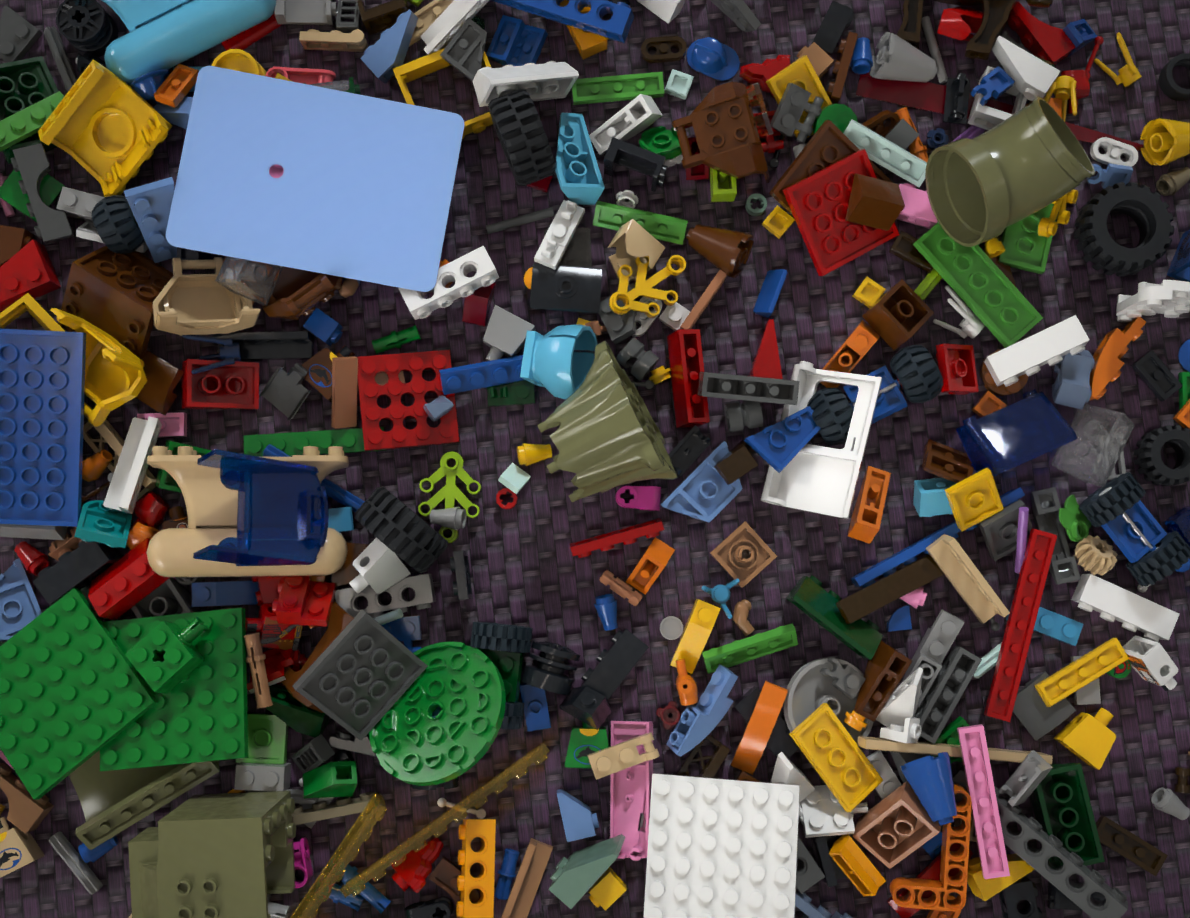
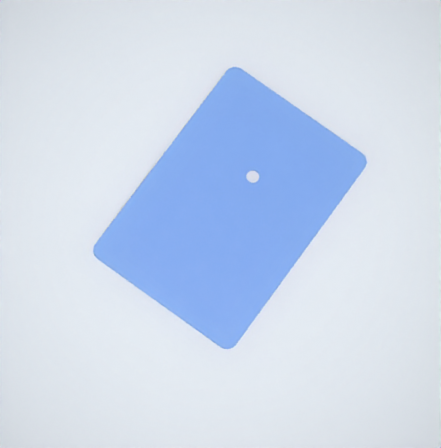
M205 66L198 72L166 229V239L174 247L428 292L435 287L464 131V120L459 114L215 66ZM276 164L282 166L284 170L283 175L280 178H273L269 174L271 166Z

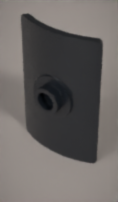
M534 263L530 308L599 313L602 269L558 265L556 270L540 263Z

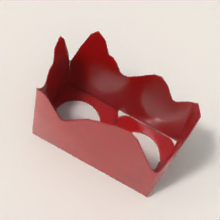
M966 6L943 9L937 33L960 41H970L968 37L973 38L974 35L971 33H977L982 24L983 12Z

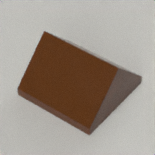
M855 174L845 221L889 231L905 207L899 185Z

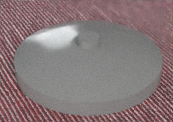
M828 658L816 659L803 665L791 678L787 686L788 693L784 700V716L790 733L820 705L827 703L856 743H858V736L867 737L873 726V721L866 718L864 722L868 725L866 728L863 727L861 732L844 722L846 711L852 713L855 708L859 691L854 699H850L832 685L834 678L825 676L820 672L822 668H828L832 671L833 665L827 661ZM838 659L841 666L848 664L864 677V674L857 667L847 661Z

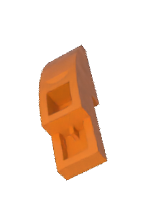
M1141 317L1132 319V322H1128L1122 331L1118 328L1109 331L1100 342L1093 355L1095 365L1090 373L1089 384L1092 393L1089 401L1100 399L1107 391L1106 385L1109 382H1114L1122 373L1120 369L1125 363L1120 358L1129 350L1127 345L1131 340L1134 342L1143 333L1141 328L1145 325L1146 321Z

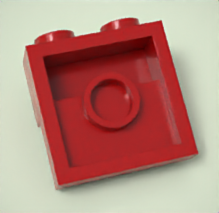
M945 343L936 345V359L943 378L941 392H947L951 395L979 392L973 345Z
M285 576L284 580H279L278 594H280L279 599L275 598L272 605V611L276 613L278 624L327 627L336 592V584L311 581V576Z

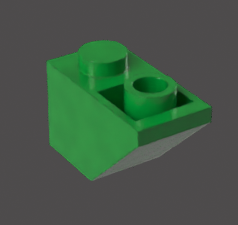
M356 761L329 762L302 775L304 799L353 796L357 786Z

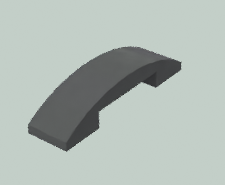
M1056 487L1031 492L1036 529L1057 535L1049 567L1055 584L1081 580L1075 556L1071 557L1064 529L1059 520V508L1061 506Z

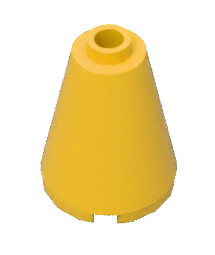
M1164 118L1149 121L1143 128L1140 140H1144V148H1141L1144 159L1150 165L1162 166L1190 154V123Z

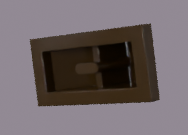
M745 439L741 440L714 466L727 485L733 483L758 465V457L744 441Z

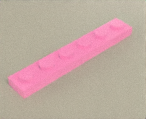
M981 724L959 727L957 731L968 794L972 801L971 811L984 879L1010 876L984 726Z

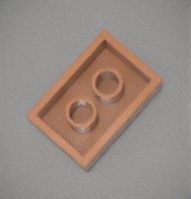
M906 781L871 808L868 813H865L858 819L853 837L891 869L940 833L941 826H939L938 821L932 822L910 784Z

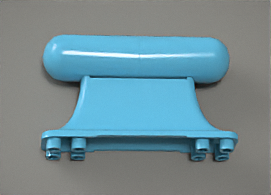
M101 0L115 11L130 32L112 41L106 47L104 55L106 68L128 85H131L140 76L161 69L168 70L268 20L274 14L276 0Z

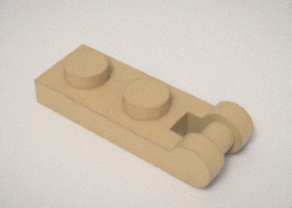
M315 29L307 30V32L300 31L299 40L304 50L363 52L368 47L364 33L359 29L353 30L351 33H343L338 30L320 32Z
M652 732L587 755L595 779H600L659 757L658 749L654 748L652 742L654 740ZM643 744L646 752L639 754L636 746Z

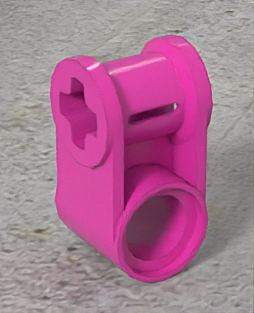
M623 486L616 492L615 500L620 507L660 511L661 487ZM625 491H628V494L633 497L628 503H625V500L620 498V495H623Z
M302 837L300 841L293 842L294 850H298L294 851L295 870L300 869L305 875L304 881L297 880L295 877V888L303 887L313 876L310 848L306 837Z

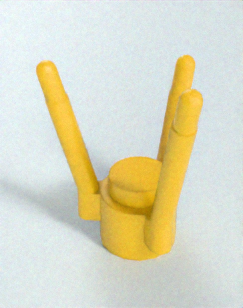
M1118 32L1116 39L1127 65L1118 70L1120 75L1117 76L1099 59L1096 58L1094 62L1114 80L1117 86L1123 83L1124 87H1127L1142 76L1133 63L1121 33Z
M1065 75L1056 78L1044 98L1048 103L1054 93L1055 98L1062 99L1061 118L1064 122L1067 102L1070 96L1073 116L1077 115V81Z

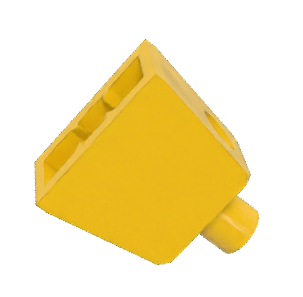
M1102 707L1094 717L1088 713L1081 712L1054 739L1088 766L1100 770L1116 739V734L1106 727L1114 716Z

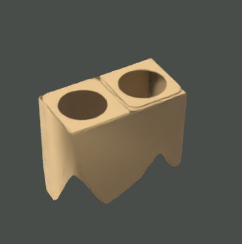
M631 219L619 228L608 248L616 247V257L618 259H630V266L633 270L631 276L637 274L636 257H640L642 263H647L643 257L649 256L648 272L650 269H653L665 249V246L634 219Z

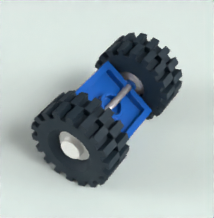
M1126 472L1105 483L1104 486L1090 494L1079 505V509L1094 527L1102 526L1129 560L1126 563V568L1142 587H1146L1149 584H1155L1158 580H1163L1167 575L1170 576L1173 574V571L1180 569L1182 564L1187 563L1190 558V547L1178 532H1165L1140 500L1146 493L1130 472Z

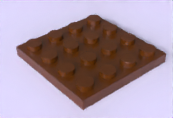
M826 120L769 194L792 214L782 190L860 149L830 120ZM870 160L877 179L892 182Z

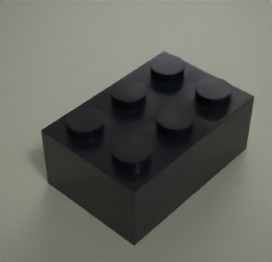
M82 540L78 543L79 547L73 552L69 551L58 558L59 562L53 567L48 566L38 573L39 577L33 583L48 604L53 605L72 588L75 587L81 590L85 586L90 585L94 578L123 557L120 551L103 543L95 541L85 542Z

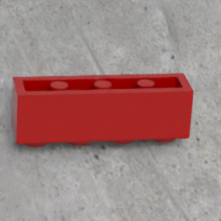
M678 329L667 336L676 427H694L695 425L699 427L710 422L707 397L697 395L699 373L704 372L700 329Z

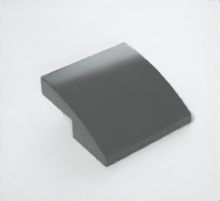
M1046 671L1027 682L1025 687L1018 691L1013 708V713L1035 741L1056 728L1076 711L1067 697L1051 707H1046L1034 685L1049 677Z

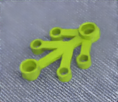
M457 452L445 453L440 460L441 467L429 478H424L420 481V489L425 493H430L433 491L434 485L446 476V485L427 502H422L418 506V511L421 515L429 516L431 510L444 499L445 509L455 507L456 499L466 510L468 517L476 518L479 516L480 508L476 504H472L456 486V475L467 485V491L472 495H476L481 491V484L473 480L463 469V458ZM455 459V466L448 467V460ZM426 481L431 483V487L428 490L423 488V484ZM472 483L478 485V490L475 492L470 490ZM429 505L430 511L426 514L423 513L422 507ZM476 507L477 513L470 515L469 508ZM444 526L439 530V534L448 543H453L458 538V530ZM447 529L452 531L450 538L444 536V531Z

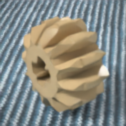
M1088 535L1087 538L1079 541L1075 546L1074 556L1078 560L1077 565L1082 566L1084 571H1090L1093 576L1096 574L1103 576L1117 562L1116 557L1118 554L1112 550L1113 546L1108 545L1106 540H1101L1099 536L1093 537Z

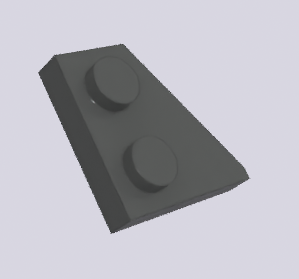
M710 0L744 32L755 31L761 25L760 21L743 0Z
M7 5L3 7L0 18V58L6 63L21 60L43 34Z

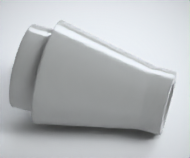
M460 507L431 510L430 512L431 524L441 525L454 530L464 528L466 525V510Z
M1161 787L1153 793L1151 801L1157 810L1175 816L1180 820H1185L1189 817L1190 809L1184 805L1171 789Z

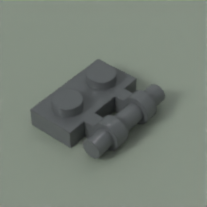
M788 83L771 120V128L787 137H792L794 130L799 132L796 141L805 143L807 137L812 134V126L816 117L820 116L822 112L821 106L824 99L816 96L813 103L810 104L808 103L811 95L810 92L793 83ZM803 111H806L808 114L802 124L799 122Z

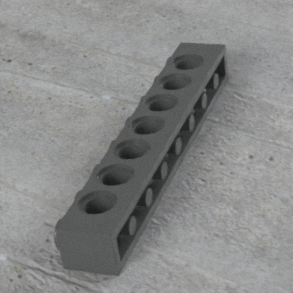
M963 765L953 776V784L963 786L968 792ZM994 785L997 804L1001 809L999 816L1004 844L1091 918H1121L1128 910V901L1125 894L1118 888L1114 887L1112 889L1107 885L1105 878L1098 871L1088 869L1080 856L1074 852L1069 853L1062 847L1063 843L1052 834L1049 836L1045 833L1037 820L1032 817L1027 818L1021 813L1022 809L1018 805L1012 807L1000 795L999 789ZM962 793L955 794L956 803L962 801L964 796ZM1012 821L1017 822L1022 829L1020 831H1013L1009 828L1008 823ZM1030 839H1037L1041 842L1042 847L1033 848L1028 841ZM1053 856L1059 857L1063 864L1055 866L1049 861V858ZM1078 874L1083 877L1084 882L1075 883L1070 879V876ZM1100 892L1105 896V899L1103 901H1096L1092 898L1091 894Z

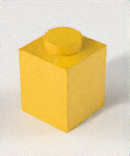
M609 867L589 889L591 895L588 897L597 908L601 906L606 911L627 890V887L623 880Z

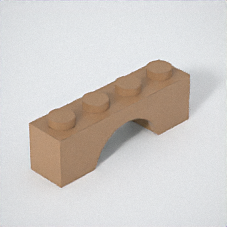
M0 763V789L6 794L9 802L7 820L25 834L36 830L54 806L48 802L49 798L46 795L39 800H34L20 778L11 773V768L4 763Z

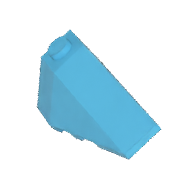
M561 113L555 169L560 189L570 201L577 203V205H595L605 187L583 114Z

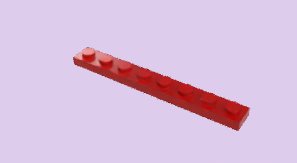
M1031 529L984 711L986 716L1007 722L1011 720L1057 539L1055 534L1037 529Z

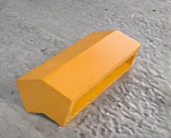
M848 834L842 835L834 842L829 852L832 859L863 897L875 896L879 887L886 882L884 877Z

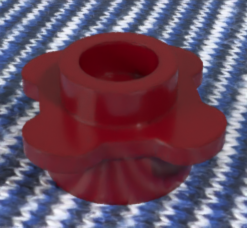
M670 701L666 707L658 708L656 711V715L661 718L663 727L667 730H670L673 725L678 723L682 715L675 701ZM669 713H672V714H673V716H672L671 718L668 717V714H669Z

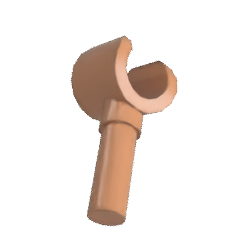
M591 321L585 324V326L591 327L595 335H601V332L607 331L605 326L599 325V321Z

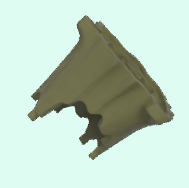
M606 341L596 345L593 364L581 386L560 404L544 422L538 424L541 433L549 428L560 425L550 435V438L559 450V454L552 457L554 462L548 464L547 468L551 474L558 470L576 473L571 482L579 489L568 495L572 503L598 492L635 481L649 479L674 480L678 478L670 456L665 449V440L661 431L653 420L634 383L630 381L625 370L621 369Z

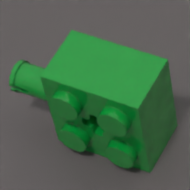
M199 617L194 618L182 631L175 623L163 620L130 649L125 656L154 692L168 694L205 660L191 642L204 630H207L208 627L206 624L202 625L204 622Z

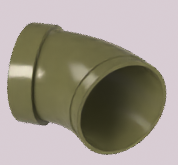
M1037 97L1031 104L1023 107L1017 113L987 132L973 139L962 138L936 148L928 158L925 181L931 208L943 230L958 244L973 247L998 237L1006 227L1025 219L1079 186L1082 181L1092 177L1095 174V170L1085 150L1067 124L1043 98Z

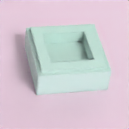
M672 69L664 92L686 100L694 76Z
M512 462L499 477L498 481L517 495L531 476Z

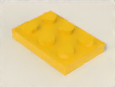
M807 55L800 57L766 81L778 105L788 83H793L810 92L811 95L808 100L810 104L813 103L816 96L824 99L821 109L832 104ZM803 111L799 119L800 123H804L808 112ZM794 130V134H795L796 138H797L799 132L796 131V130Z

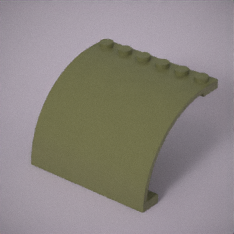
M99 750L68 775L79 797L86 823L76 828L75 835L90 850L96 848L220 772L219 761L100 771Z

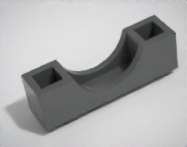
M42 143L14 149L15 157L11 158V162L15 172L20 171L22 180L18 182L23 195L28 194L30 203L26 205L30 216L35 217L38 225L34 226L38 239H43L47 245L75 238L67 214L64 211L48 207L41 200L39 192L41 181L52 171Z

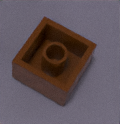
M901 279L878 299L862 317L895 350L909 340L934 312Z

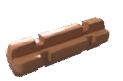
M609 570L604 571L599 579L600 582L606 586L610 585L612 591L624 599H629L628 602L633 606H637L643 597L642 594L636 590L635 592L632 591V587L620 578H614V574Z

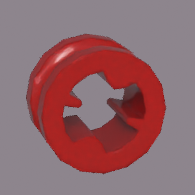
M508 488L501 489L496 495V502L503 509H512L517 504V495ZM508 492L511 493L512 496L510 497L514 498L513 502L503 505V500H500L501 496L507 495Z

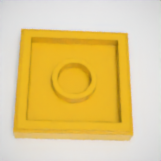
M988 468L945 489L956 524L961 531L1004 510L992 472Z

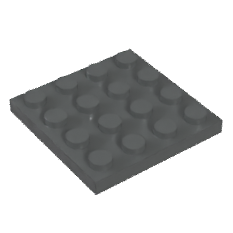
M362 609L295 682L293 688L362 741L428 666Z

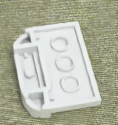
M1163 280L1161 284L1140 282L1138 283L1137 294L1133 296L1119 294L1117 296L1116 316L1118 322H1132L1134 318L1142 317V315L1152 316L1156 315V313L1164 314L1166 318H1178L1180 314L1190 312V282Z

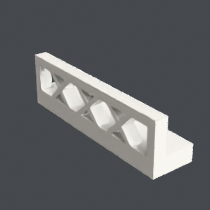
M454 0L420 36L427 44L424 51L429 55L445 48L468 17L472 19L489 0Z

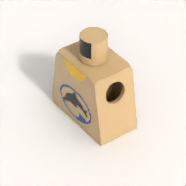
M5 816L0 818L1 878L44 856V853L30 832L25 834L17 827L10 829Z

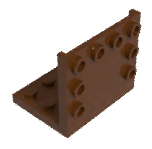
M105 245L72 262L61 310L83 318L108 333L142 360L154 324L153 301L174 275L137 251L126 254L114 253ZM58 322L65 332H76L74 329Z

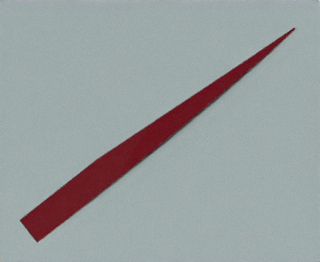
M868 72L860 74L856 95L944 114L946 86L930 82L875 79ZM969 93L967 119H969L975 98L971 93ZM989 99L985 106L1012 114L1014 107L993 99ZM1065 122L1079 141L1094 143L1099 138L1108 137L1131 145L1137 151H1141V148H1144L1142 144Z

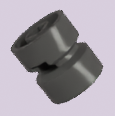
M635 337L630 340L616 358L617 362L624 369L630 368V374L639 381H642L660 359L652 351H645L644 345Z
M736 400L724 403L725 418L729 432L743 430L744 426H747L749 429L763 427L760 402L743 400V403L740 404Z

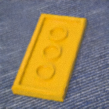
M827 703L820 705L789 734L846 812H851L883 781Z

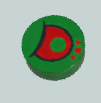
M1129 659L1108 671L1107 674L1113 678L1126 677L1131 671Z

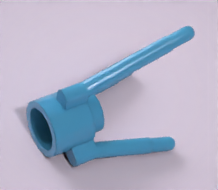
M737 578L726 585H716L713 588L702 586L701 589L709 593L714 602L720 604L729 619L732 618L726 602L730 598V589L737 585L740 580Z

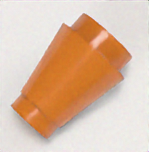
M103 449L83 460L82 479L88 482L99 479L113 460L111 453Z

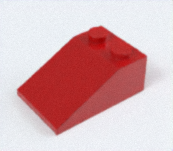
M186 359L182 362V371L184 372L182 376V409H259V363L235 362L232 365H225L192 374L194 369L220 361Z

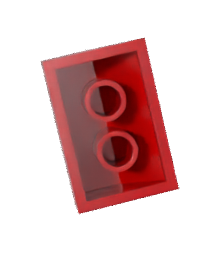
M146 538L91 581L88 598L99 617L116 620L171 578L158 575L150 567L146 553L150 538Z

